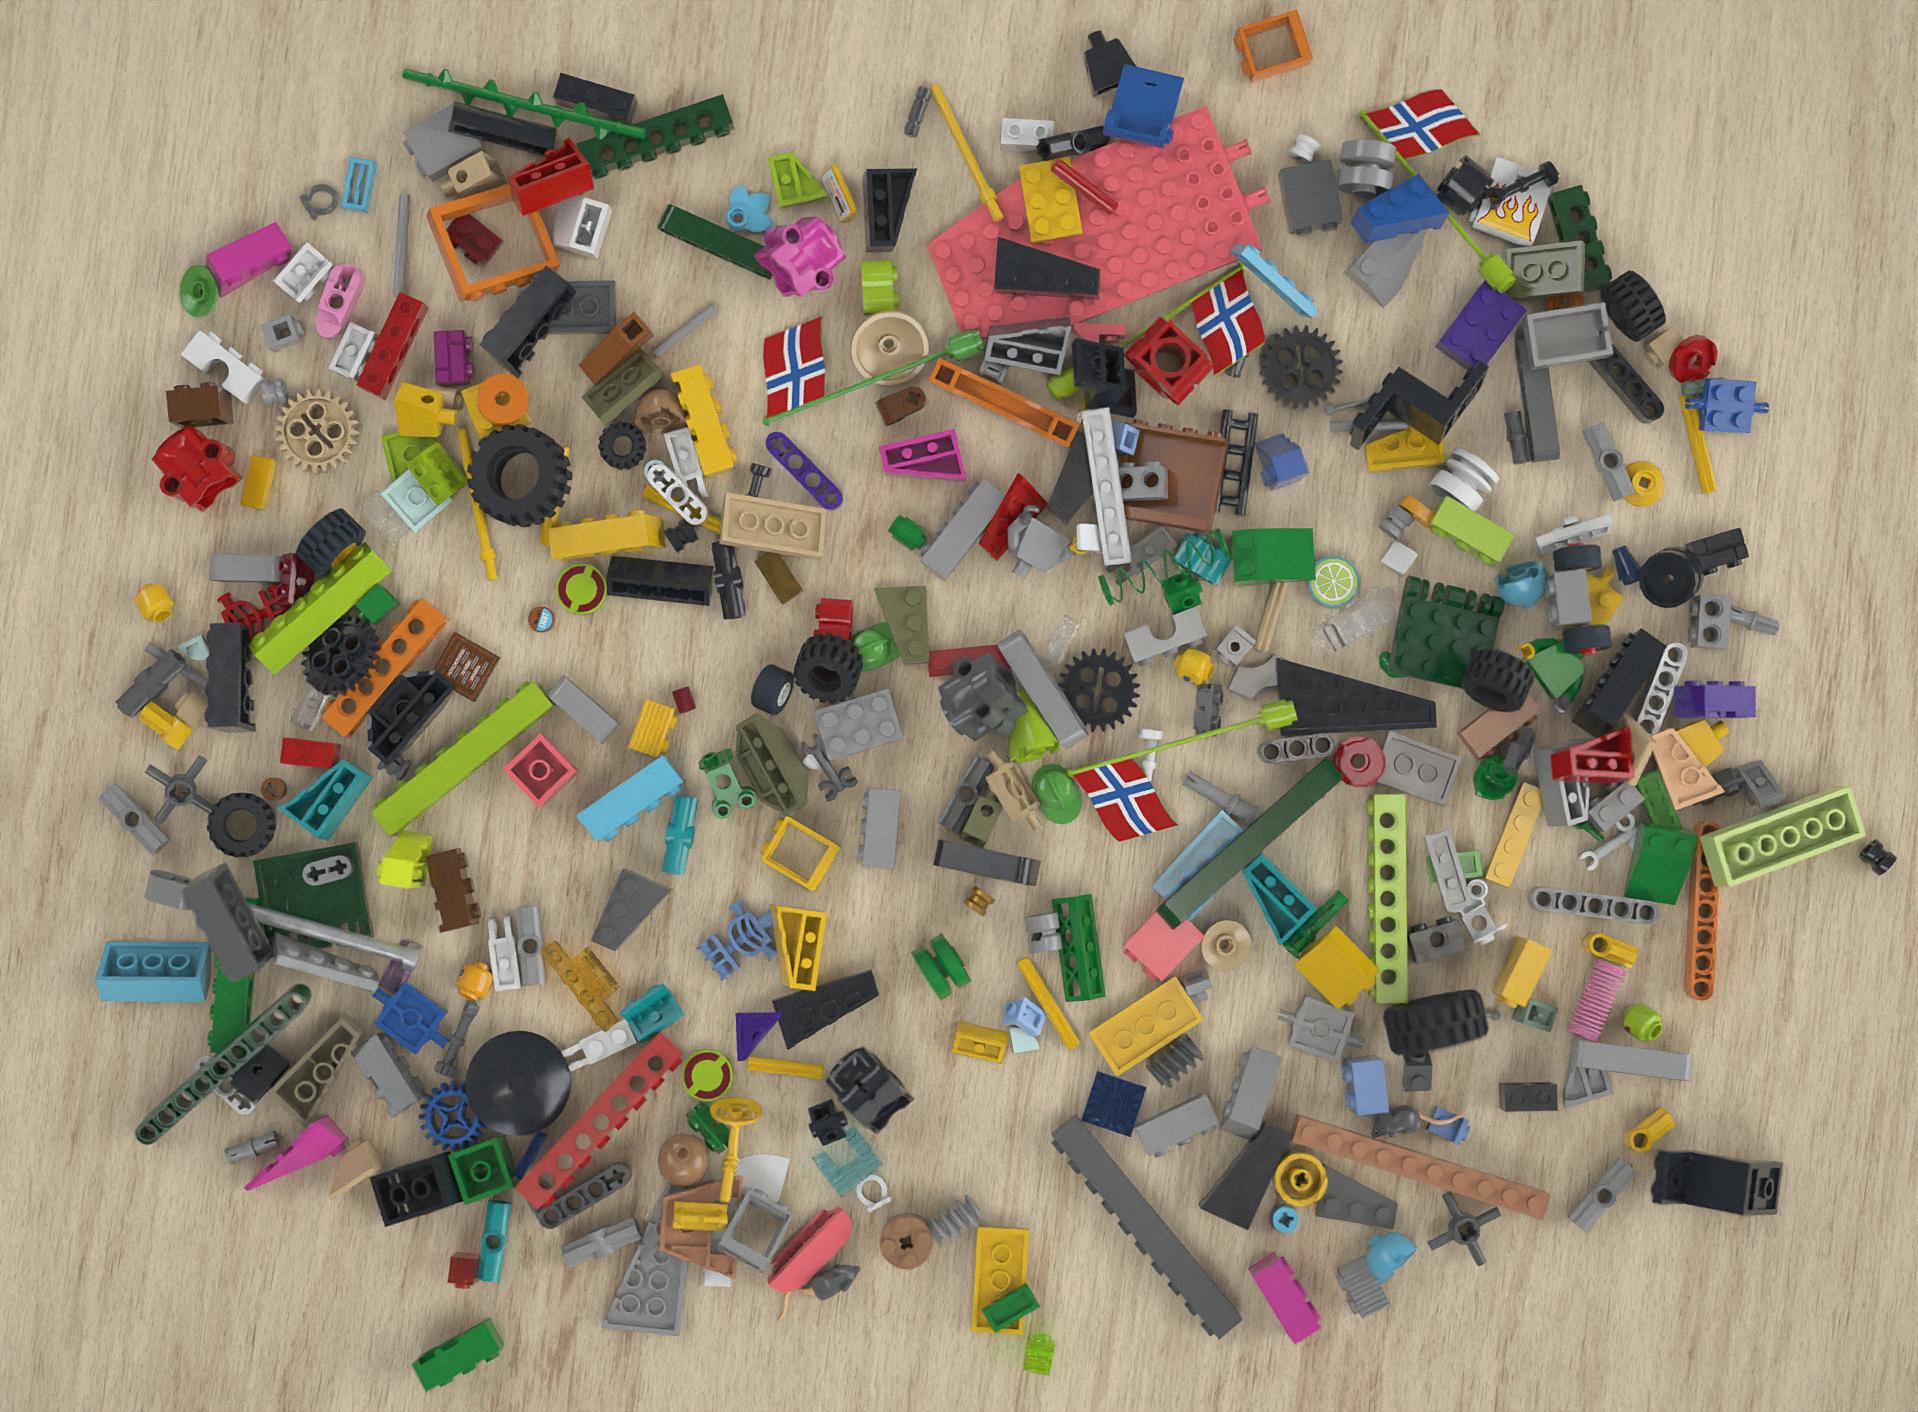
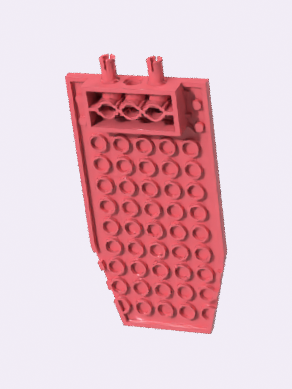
M1204 106L1173 119L1171 129H1174L1172 142L1170 145L1166 144L1164 149L1121 139L1071 159V167L1118 203V207L1114 213L1107 215L1076 191L1083 235L1032 244L1021 180L1013 182L996 195V202L1003 215L1001 220L994 222L987 205H981L927 244L960 331L964 332L969 329L974 331L978 329L981 338L986 339L989 326L1070 317L1072 327L1074 323H1082L1239 261L1231 253L1236 244L1246 246L1250 244L1261 252L1263 249L1249 216V210L1271 202L1269 194H1267L1268 191L1264 186L1249 194H1241L1230 167L1232 161L1252 154L1251 148L1248 146V140L1244 139L1228 147L1222 146L1208 108ZM998 237L1100 269L1099 300L996 293L994 282Z

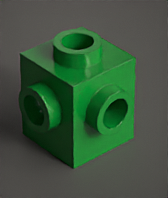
M1179 573L1169 577L1166 585L1160 583L1165 601L1173 615L1202 604L1199 593L1203 592L1198 578L1193 579L1191 574L1187 576Z

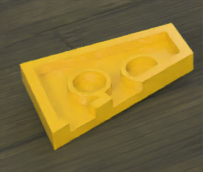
M1411 426L1408 429L1396 434L1393 433L1365 446L1367 473L1445 466L1446 459L1443 440L1438 445Z

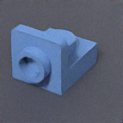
M1436 1106L1431 1118L1447 1120L1457 1115ZM1462 1117L1443 1125L1429 1122L1426 1130L1459 1145L1461 1140L1465 1141L1470 1126H1467L1469 1121Z

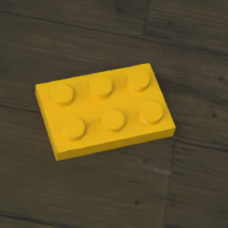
M1070 157L1059 158L1071 167ZM1058 159L1019 166L1032 244L1083 235L1076 190L1051 172L1053 164Z

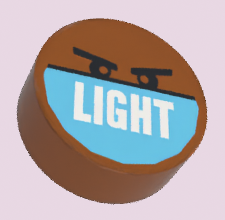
M536 607L530 612L528 622L533 630L541 633L548 632L555 624V615L547 607Z

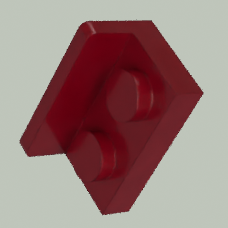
M470 214L455 218L446 229L453 248L457 249L458 246H461L467 251L464 256L475 265L480 261L486 266L504 243L501 238Z

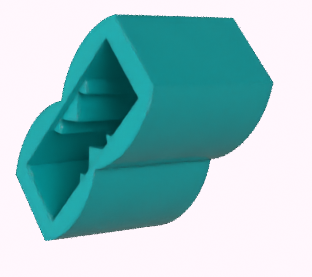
M1194 532L1193 535L1187 533L1174 556L1178 564L1188 570L1187 540H1190L1204 559L1211 564L1210 545L1206 543L1208 539L1197 532ZM1188 543L1191 573L1217 587L1233 558L1231 557V559L1227 560L1221 546L1217 544L1215 548L1213 547L1214 562L1210 567L1204 563L1192 545Z

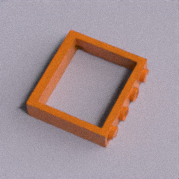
M509 184L430 207L427 212L426 218L460 302L468 300V302L478 301L483 298V295L491 292L493 295H498L507 291V287L514 285L517 288L524 287L530 284L534 276L539 271H542L546 265L555 273L560 266L538 210L527 215L546 261L477 283L467 284L443 222L513 201Z

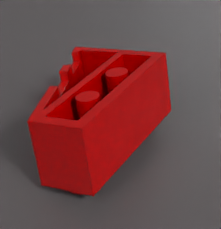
M570 137L563 140L564 145L556 151L550 149L545 152V158L536 164L531 161L507 177L513 202L523 216L594 189L589 163Z
M1630 727L1604 734L1550 754L1552 781L1615 784L1635 778Z

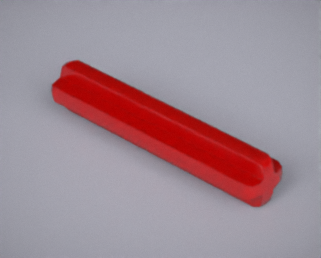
M1058 159L1051 168L1052 173L1107 215L1114 213L1118 207V203L1063 160Z

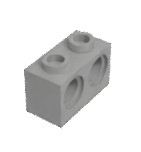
M1146 462L1145 467H1135V463L1119 464L1118 472L1123 502L1168 500V469L1161 466V462ZM1153 474H1157L1159 477L1158 484L1155 487H1149L1147 484L1148 478ZM1131 475L1133 477V484L1129 488H1123V478Z
M1715 595L1694 596L1689 609L1690 616H1693L1692 626L1688 630V641L1691 642V648L1717 650L1729 648L1732 597ZM1707 602L1714 606L1715 611L1712 616L1707 615L1704 608ZM1706 628L1710 629L1713 633V639L1710 642L1706 641L1703 637V631Z

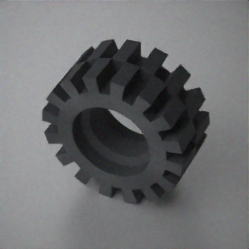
M628 422L612 423L609 425V428H605L603 430L604 433L599 437L600 443L598 444L600 455L604 461L618 470L632 469L631 467L639 465L638 462L644 459L643 455L647 449L645 446L646 440L640 430ZM621 436L628 437L632 442L631 451L624 456L617 455L613 451V442Z

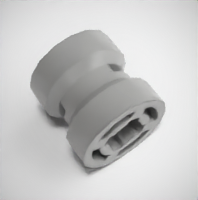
M1393 505L1388 511V518L1382 520L1378 527L1389 537L1399 541L1404 535L1403 529L1410 526L1414 518L1405 510Z

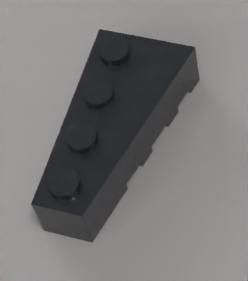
M998 237L994 282L996 293L1099 300L1100 269Z
M546 265L542 271H539L534 276L533 282L528 288L517 296L516 302L511 308L500 316L499 322L494 328L486 332L479 345L496 363L519 379L523 373L520 367L525 360L531 361L535 355L533 351L534 346L539 340H545L550 333L551 321L560 318L576 294V291L566 280Z
M210 623V630H208L206 635L209 646V656L206 658L209 680L205 686V693L208 697V708L205 710L207 727L226 733L256 732L255 723H250V711L255 710L254 700H251L248 693V688L253 684L251 670L247 667V662L251 661V649L248 646L250 644L249 626L242 623Z
M1642 628L1635 633L1629 632L1621 643L1623 648L1611 658L1608 663L1609 668L1599 677L1595 688L1584 700L1581 708L1571 721L1594 738L1602 736L1616 727L1666 648L1665 644Z
M1264 1121L1259 1131L1250 1138L1243 1150L1233 1159L1227 1170L1199 1202L1198 1206L1200 1209L1248 1231L1291 1138V1134Z

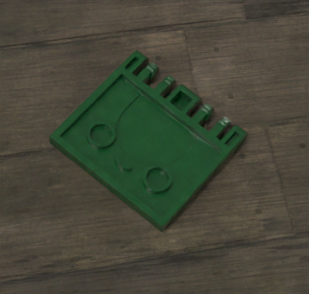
M1409 575L1404 584L1387 672L1462 689L1461 681L1474 652L1480 649L1494 650L1499 619L1503 614L1505 601L1499 596L1493 595L1491 597L1490 594L1484 593L1481 595L1477 612H1474L1472 610L1476 605L1477 599L1475 591L1469 590L1467 592L1465 588L1446 585L1444 588L1445 585L1437 582L1434 586L1431 601H1427L1430 582L1427 579L1421 580L1419 577Z
M357 842L253 861L261 907L342 929L340 924L348 923L349 931L359 934L356 923L358 921L360 934L374 938ZM344 855L349 857L354 864L352 874L341 880L312 886L306 883L303 878V870L306 865L319 860ZM338 860L337 866L330 867L331 872L340 871L341 874H344L343 869L347 868V864L341 863ZM313 867V872L309 873L310 878H315L318 881L319 875L326 874L325 869L316 870ZM264 924L265 935L271 946L275 932L290 937L289 933H294ZM297 933L298 941L308 944L307 936ZM309 937L311 946L315 948L332 947L331 942Z

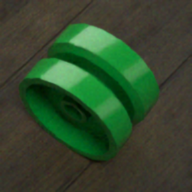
M941 933L931 939V947L936 954L935 957L924 946H920L912 951L911 954L940 1000H943L952 994V987L946 979L950 976L954 984L959 988L964 987L972 982L965 970V964L956 949L950 946Z

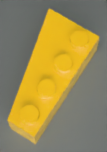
M701 364L670 373L679 391L678 398L683 410L686 411V422L691 436L694 438L693 443L706 479L735 470L734 463L738 462L734 447L729 448L726 438L731 436L726 422L721 423L719 414L723 413L719 399H713L711 389H714L715 386L711 374H706Z
M644 510L631 511L628 517L621 518L620 514L606 515L605 520L596 521V518H584L580 520L581 524L572 525V521L556 523L557 527L548 528L550 553L553 560L564 561L595 557V553H599V555L618 554L619 550L622 549L623 552L644 551V546L656 549L666 548L663 518L647 515Z

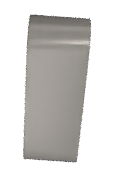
M210 554L209 580L218 582L280 583L281 573H279L278 565L282 556Z
M565 675L547 693V696L602 744L620 725L619 722Z

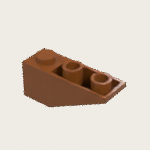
M634 311L618 324L578 366L596 385L653 338L654 335Z

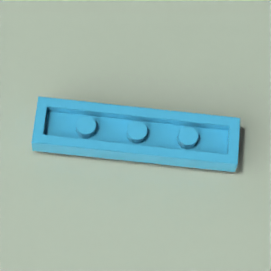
M1250 244L1247 246L1235 245L1231 253L1298 314L1309 318L1315 316L1318 309L1312 304L1314 302L1313 299L1303 292L1299 293L1295 289L1296 284L1291 279L1277 273L1278 268L1268 260L1264 261L1259 257L1260 252L1258 249Z

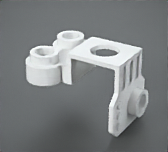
M1475 879L1467 884L1473 905L1449 912H1459L1461 919L1474 940L1472 943L1480 942L1481 946L1494 940L1493 934L1505 929L1504 927L1507 924L1496 927L1484 906L1486 904L1483 898L1488 893V887L1484 881ZM1473 886H1478L1481 889L1479 895L1472 893L1471 889ZM1480 915L1486 919L1487 925L1484 930L1477 931L1472 927L1471 922L1475 916Z

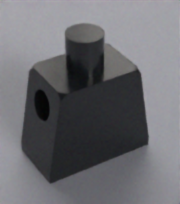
M1102 30L1095 31L1087 36L1092 48L1084 52V63L1093 98L1118 88L1124 64L1137 67L1120 40L1115 38L1106 42Z

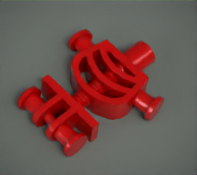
M280 583L267 588V591L271 592L273 600L269 599L266 591H258L265 607L260 610L249 601L239 600L234 603L230 597L232 595L230 592L217 599V602L222 603L225 607V610L221 612L225 623H242L249 626L250 643L258 633L265 631V618L269 617L272 622L277 616L283 615L291 607L280 606L281 609L276 611L273 606L278 604L279 599L276 597V590ZM242 606H247V607H249V608L252 610L253 614L251 613V614L249 615V614H248L244 609H242L241 607H242ZM234 611H237L243 618L240 619ZM257 622V631L255 633L254 623Z

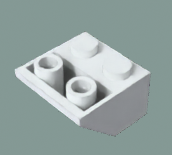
M577 196L561 201L550 235L553 247L597 260L612 214L610 206L602 202Z

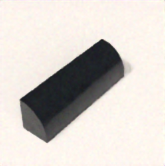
M456 101L453 103L448 132L545 156V152L554 148L555 127Z
M611 555L606 576L607 595L710 606L714 566Z

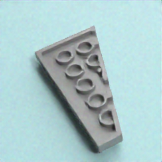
M667 1182L601 1328L672 1336L680 1335L688 1261L659 1250L662 1196L696 1187V1185L681 1188Z

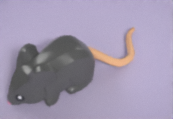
M1401 1105L1391 1111L1389 1110L1387 1113H1379L1378 1119L1373 1125L1371 1135L1372 1138H1376L1388 1133L1389 1137L1392 1138L1398 1136L1399 1132L1408 1134L1419 1131L1421 1119L1432 1124L1443 1125L1467 1116V1114L1463 1113L1447 1120H1435L1418 1112L1409 1105Z
M837 1264L832 1270L823 1271L812 1280L811 1289L801 1287L795 1291L816 1296L821 1301L829 1299L840 1291L845 1293L855 1280L861 1267ZM793 1291L785 1293L783 1300V1310L782 1314L778 1318V1321H780L784 1317L787 1309L789 1295Z

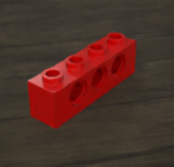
M399 292L356 386L386 400L429 307L425 303Z

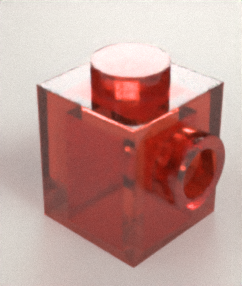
M455 1252L450 1257L447 1283H454V1287L460 1289H469L470 1285L474 1286L479 1281L477 1274L480 1254Z

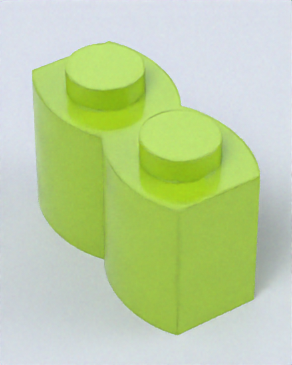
M892 260L861 261L864 316L882 311H895L894 308L899 307V292H893V282H898L897 266H892Z

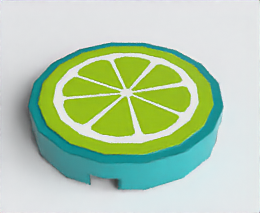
M1332 556L1321 559L1315 564L1316 580L1307 581L1310 594L1318 604L1328 608H1337L1349 603L1356 596L1359 588V575L1355 566L1348 560Z

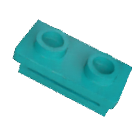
M663 983L651 987L645 995L638 1000L630 1001L620 1011V1014L627 1020L638 1041L642 1044L685 1015L672 991Z

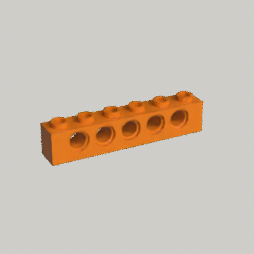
M426 599L415 600L407 609L409 614L403 621L398 620L390 629L392 634L386 641L383 639L378 643L381 649L375 653L380 656V659L373 661L377 669H370L368 671L372 676L371 678H363V681L371 680L373 684L372 690L365 694L362 691V686L357 683L355 685V692L347 689L346 696L340 694L336 700L331 699L324 707L323 711L325 713L321 718L346 738L352 737L367 719V712L399 675L406 673L450 621L448 617ZM417 620H421L423 630L418 634H414L412 624ZM399 640H404L406 642V650L398 654L395 650V645ZM386 659L389 662L390 668L386 673L382 674L378 666L382 660ZM353 699L356 703V709L349 714L345 710V704L348 700Z

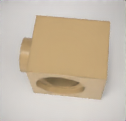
M1675 326L1671 327L1643 347L1646 351L1644 353L1646 359L1650 364L1656 365L1657 368L1663 366L1670 360L1674 349L1684 338Z

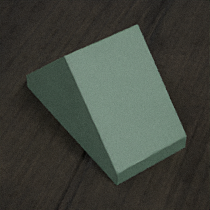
M1529 998L1525 1007L1517 1005L1512 1020L1551 1032L1559 1008Z

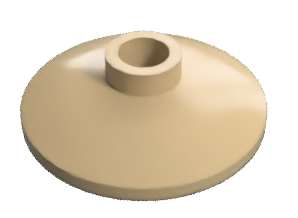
M1233 920L1215 922L1205 931L1204 937L1201 940V953L1204 960L1212 968L1219 971H1231L1238 968L1246 961L1251 950V939L1248 931L1243 925ZM1226 939V945L1220 948L1221 940Z

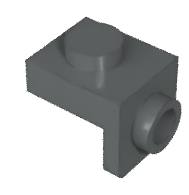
M1429 1052L1403 1055L1405 1064L1403 1086L1405 1092L1431 1091L1432 1062Z

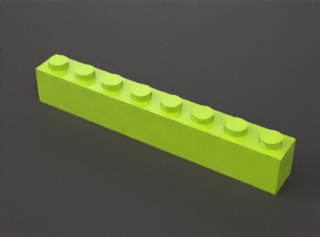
M526 681L515 690L518 694L509 700L507 697L495 706L497 711L490 716L485 714L475 722L476 728L471 732L468 730L462 732L455 738L457 742L450 749L447 746L435 754L437 758L430 765L427 762L421 765L415 771L416 776L410 781L407 779L403 780L394 788L396 792L389 798L385 795L374 804L376 808L371 813L389 836L399 834L556 707L537 682L529 683Z

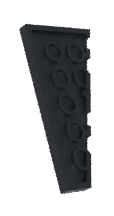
M1277 658L1279 701L1284 699L1285 701L1292 700L1298 719L1292 721L1291 725L1281 727V736L1437 728L1435 701Z

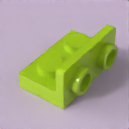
M438 441L406 464V467L437 506L468 484L467 478Z

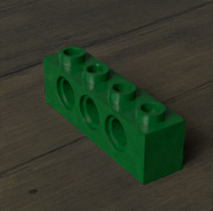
M1582 185L1552 193L1548 198V205L1559 242L1576 241V235L1578 234L1583 235L1587 241L1585 245V259L1593 262L1594 269H1584V294L1602 289L1611 283L1612 272L1609 265H1605L1603 255L1605 254L1603 242L1598 240L1596 230L1598 229L1597 221L1594 215L1591 216L1589 211L1590 198L1588 192L1583 191ZM1569 210H1574L1579 214V221L1570 219L1568 215Z

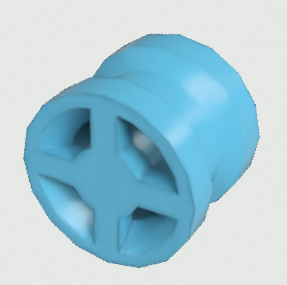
M1287 1204L1278 1205L1271 1213V1221L1278 1231L1290 1233L1297 1228L1299 1217L1291 1206Z

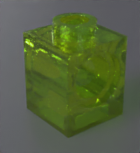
M1036 1333L1035 1336L1029 1335L1023 1371L1049 1376L1056 1346L1055 1340H1051L1050 1335L1044 1333Z

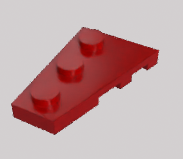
M1017 473L979 542V545L996 561L1009 548L1008 527L1027 506H1036L1039 509V513L1029 511L1032 517L1036 519L1048 505L1044 498L1021 474Z

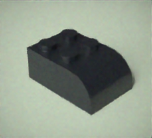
M450 1150L369 1177L385 1227L463 1202L448 1156L451 1154Z

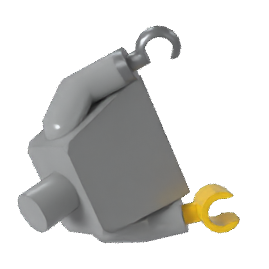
M1027 506L1008 527V552L1019 558L1012 572L1023 579H1026L1032 567L1046 572L1076 553L1085 554L1088 551L1078 550L1077 535L1073 539V544L1069 543L1070 539L1034 519L1029 511L1039 513V509L1036 506Z

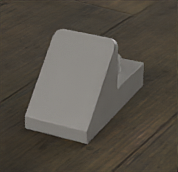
M1762 760L1738 768L1740 778H1745L1743 788L1751 806L1757 804L1760 809L1785 801V793Z

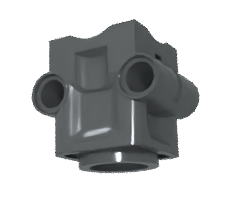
M989 653L975 661L969 657L959 658L953 667L955 677L938 687L942 698L940 705L948 722L960 735L965 734L974 741L991 731L999 737L1009 736L1015 729V720L1029 712L1025 701L1016 692V681L1012 671L1006 666L997 664L994 657Z

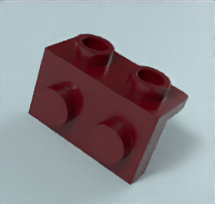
M296 553L282 554V558L279 561L278 570L281 576L280 584L276 590V597L279 599L278 606L291 607L296 599L302 598L310 591L314 583V571Z

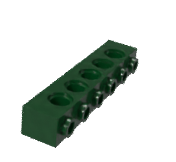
M721 94L632 124L631 126L646 129L644 139L624 134L617 135L611 131L602 140L594 137L576 144L578 150L589 163L591 176L594 179H600L609 175V171L615 169L619 171L627 170L633 167V163L639 161L644 163L651 162L658 158L657 155L666 152L667 154L677 153L682 150L683 146L689 144L698 146L705 143L707 138L716 136V138L725 137L735 128L724 95ZM704 117L712 119V123L708 127L699 126V121ZM680 125L688 127L687 132L681 136L674 133L675 129ZM654 134H662L663 140L660 143L653 144L650 142ZM630 142L639 143L638 149L634 152H628L626 146ZM613 150L615 153L612 159L603 160V152Z

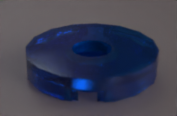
M538 1131L529 1144V1148L514 1171V1176L522 1181L531 1169L549 1136L548 1134Z

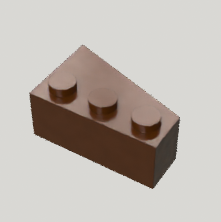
M456 848L426 856L431 887L434 888L437 902H434L435 910L440 911L443 923L438 925L440 933L479 924L478 918H481V910L479 904L474 903L472 893L475 892L472 878L467 876L466 868L469 867L466 853H462L461 848Z

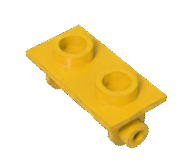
M675 1201L673 1228L726 1230L728 1220L727 1204Z

